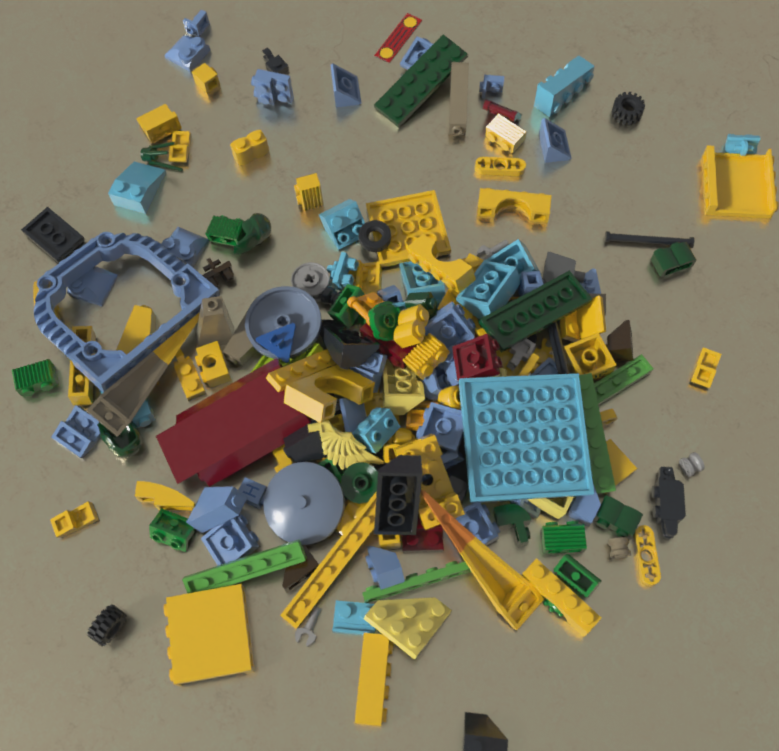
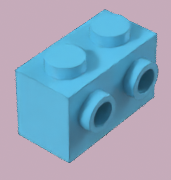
M377 407L370 412V415L364 421L358 424V427L352 434L359 442L366 445V451L377 453L400 428V425L390 409Z

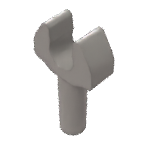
M504 240L492 248L483 245L478 249L477 257L486 254L487 256L483 258V260H486L508 246L509 242Z
M314 606L306 626L296 629L295 638L297 643L300 642L303 634L309 635L306 643L307 647L316 641L317 636L314 634L313 628L321 608Z

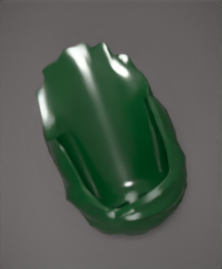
M254 213L242 223L246 236L234 246V255L244 254L252 250L254 246L261 244L269 237L272 227L267 216L261 213Z
M100 422L97 424L102 440L117 457H131L140 450L142 444L141 435L133 422H130L118 437Z

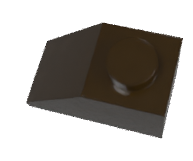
M625 320L607 336L606 347L615 363L634 361L630 320Z
M306 545L302 546L307 557L306 561L285 568L282 587L286 593L309 578L319 566Z

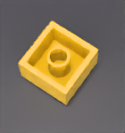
M599 333L566 345L563 348L570 374L583 375L592 373L593 382L614 372L617 366Z

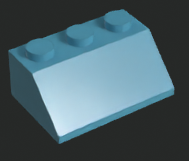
M484 260L474 273L476 280L459 293L456 300L476 318H483L505 306L519 287L521 282L517 267Z

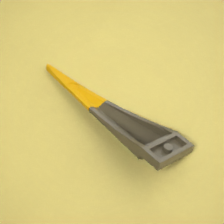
M199 313L103 392L86 411L118 437L132 421L198 322Z

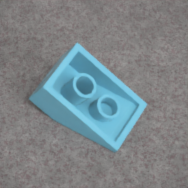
M134 161L114 180L108 192L112 203L118 207L146 214L166 174V170Z
M519 239L486 259V261L517 267L519 278L522 272L539 271L527 246Z
M412 261L399 263L406 298L409 293L431 292L435 299H443L445 296L444 282L436 280L430 272H425L417 263L414 264Z

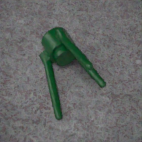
M175 142L149 145V147L141 149V159L144 162H149V165H158L183 171L180 167L156 161L159 155L169 154L168 151H158L157 149L175 145Z

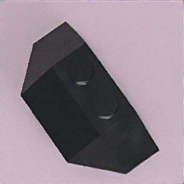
M465 712L462 751H508V739L487 714Z

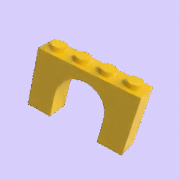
M335 365L287 384L284 403L322 423L333 418L335 414L337 398L327 393L341 395L361 405L372 400L375 382L350 369H342Z

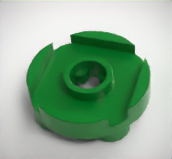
M390 301L378 303L368 312L370 326L376 339L384 341L394 340V331L398 326V316L401 309L399 307L396 308L392 305L394 303ZM385 318H386V319H389V323H388V324H386Z

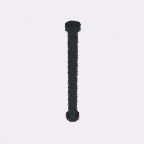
M605 232V242L623 241L672 245L676 242H687L690 248L694 247L695 242L694 237L686 239Z

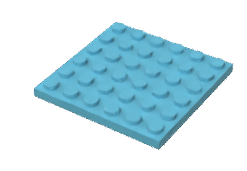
M579 374L459 379L470 503L594 495Z

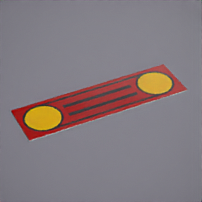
M407 13L374 56L390 63L422 19Z

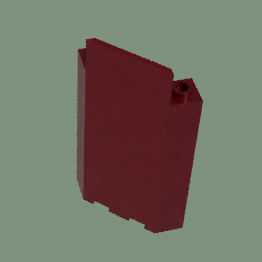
M278 358L273 359L176 415V424L156 435L177 484L197 474L202 482L205 481L210 487L284 445L283 438L312 422L309 416L285 404V390L278 392L266 379L268 373L283 367Z

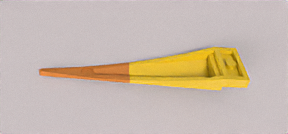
M421 490V495L498 613L506 619L513 629L518 630L544 598L528 580L475 537L426 491Z

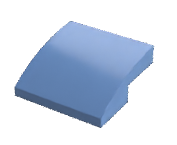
M75 405L67 420L60 422L51 438L80 458H83L101 438L97 426L99 421L85 409Z

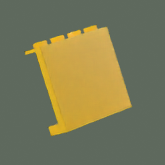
M707 145L702 155L705 215L771 219L774 212H777L779 205L778 201H776L777 186L774 183L776 172L773 171L775 158L772 156V149H768L765 155L746 154V156H741L735 153H716L714 146Z
M242 584L166 597L167 604H164L165 617H168V625H166L165 631L167 638H170L167 654L169 660L172 661L169 677L174 685L182 686L181 684L243 672L246 674L255 672L245 587Z

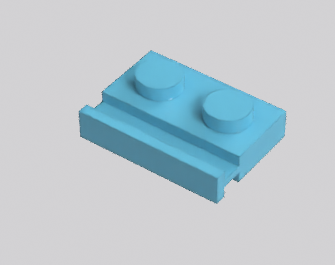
M336 600L332 632L364 635V633L375 634V628L364 620L365 615L374 604Z

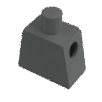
M548 251L542 278H545L547 283L570 270L579 283H584L585 272L575 271L576 261L574 259Z

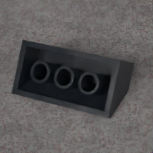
M399 455L378 469L374 534L416 535L423 474L421 455Z

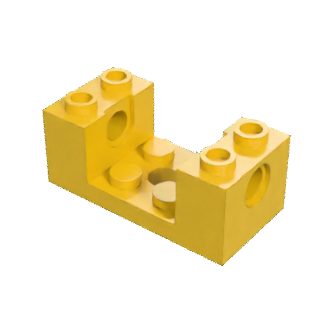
M428 434L393 448L396 457L399 455H421L422 476L430 474L433 478L430 485H423L421 483V490L426 491L454 518L465 515L458 494L453 491L440 456L442 452L434 434ZM420 493L418 516L426 530L439 525L440 522Z

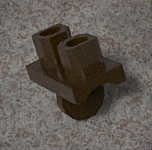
M210 258L206 259L208 265L204 266L203 270L207 273L202 276L215 287H219L216 277L222 275L225 282L234 279L230 261L218 266L221 264L219 259L214 262Z

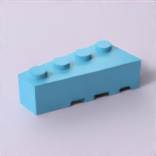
M581 56L571 60L566 64L564 70L560 68L554 77L550 75L546 78L547 82L543 83L541 81L538 84L534 107L548 117L557 113L565 102L568 103L575 93L581 91L586 82L589 83L593 79L595 66Z

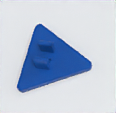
M294 323L288 324L256 337L255 340L280 360L289 363L296 325Z

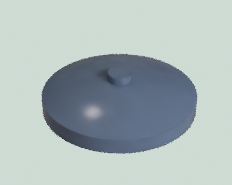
M290 286L272 288L259 295L250 305L245 318L246 334L258 352L275 359L278 357L258 344L255 340L256 337L294 323L296 328L290 358H294L309 350L318 339L322 327L321 312L313 297L299 288Z
M298 462L281 469L271 479L264 496L265 517L274 533L287 542L300 539L302 545L318 543L329 537L339 526L345 510L344 491L337 477L325 467L310 462Z

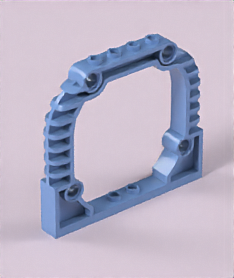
M102 232L38 279L37 287L39 292L35 298L34 318L41 333L73 362L74 366L102 392H105L200 312L202 299L218 297L220 295L219 289L189 264L185 265L173 253L168 251L166 247L162 246L160 242L155 241L151 237L141 236V234L137 233L131 235L119 233L114 235L111 232ZM124 254L144 258L171 280L173 293L181 298L180 304L182 309L167 323H163L156 332L148 335L141 344L127 355L122 350H103L97 341L85 343L56 317L54 310L55 306L65 298L66 288L100 262L115 261Z

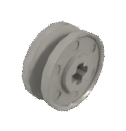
M308 262L301 264L292 273V287L307 292L316 303L321 302L324 290L331 286L328 271L318 263Z

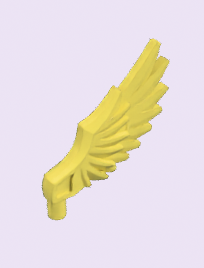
M329 420L322 423L317 421V423L308 424L309 432L319 431L324 450L323 453L328 456V460L333 461V465H337L338 462L341 470L344 469V465L347 469L350 465L358 462L372 465L371 463H384L382 459L366 451V445L354 438L351 432L337 430Z

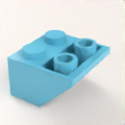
M348 199L319 214L327 234L338 250L359 240V230L365 224V221L356 201Z

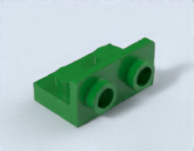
M161 508L149 525V535L155 542H161L171 546L173 549L186 552L188 541L196 529L186 523L188 518Z

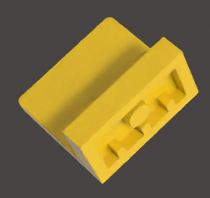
M167 104L136 118L152 144L172 134L173 131L182 129L175 111L171 112Z
M602 296L592 298L589 304L560 319L561 338L576 342L596 333L606 332Z

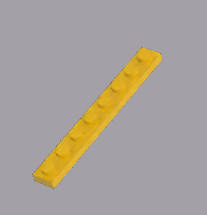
M376 492L280 615L296 629L374 529Z

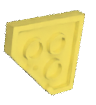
M435 597L378 600L367 612L364 620L413 659H416L448 618L452 610Z

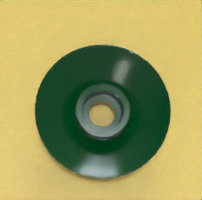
M364 462L350 465L344 471L341 478V486L346 498L354 503H367L377 491L378 471L372 465ZM362 480L366 481V485L364 487L360 486V482Z

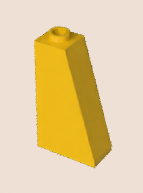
M134 305L116 350H122L127 355L141 344L148 335H152L155 332L156 315L152 308L146 305Z

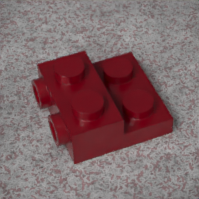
M488 333L452 347L458 382L460 378L494 377L500 374L499 368H502L503 365L496 352L500 349L499 344Z
M418 516L416 535H402L403 553L444 551L442 525L439 524L425 530Z

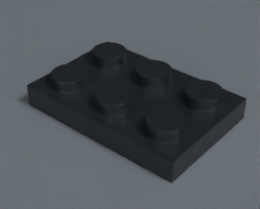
M48 206L21 229L23 234L57 263H60L85 240L78 231Z

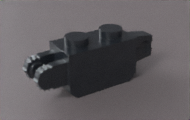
M660 467L658 481L652 486V498H655L653 517L656 518V524H661L663 537L669 540L677 535L678 524L686 517L684 484L680 480H675L673 467Z

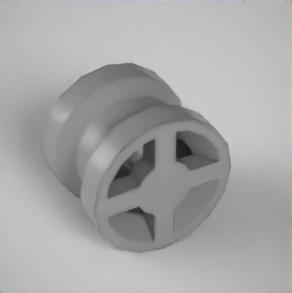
M696 452L691 453L688 458L683 457L679 460L681 470L688 477L693 476L696 471L701 472L705 469L703 460Z

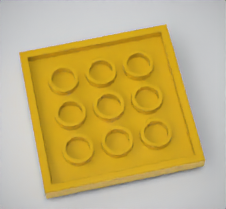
M435 190L366 203L369 221H382L388 225L391 231L389 246L385 250L377 252L381 267L411 261L408 257L407 246L422 234L435 241L439 253L438 256L451 254V247ZM372 231L374 242L379 241L382 238V234L378 231Z

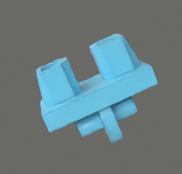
M728 134L724 153H735L741 156L757 154L760 136Z
M341 252L339 261H334L333 265L327 266L326 270L330 273L329 278L337 285L338 290H343L347 284L353 285L354 277L348 274L349 270L356 271L359 263L357 259L349 257L345 252Z

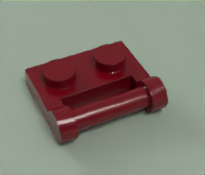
M488 99L483 104L484 110H490L489 112L495 115L501 114L509 121L515 122V120L520 121L521 113Z

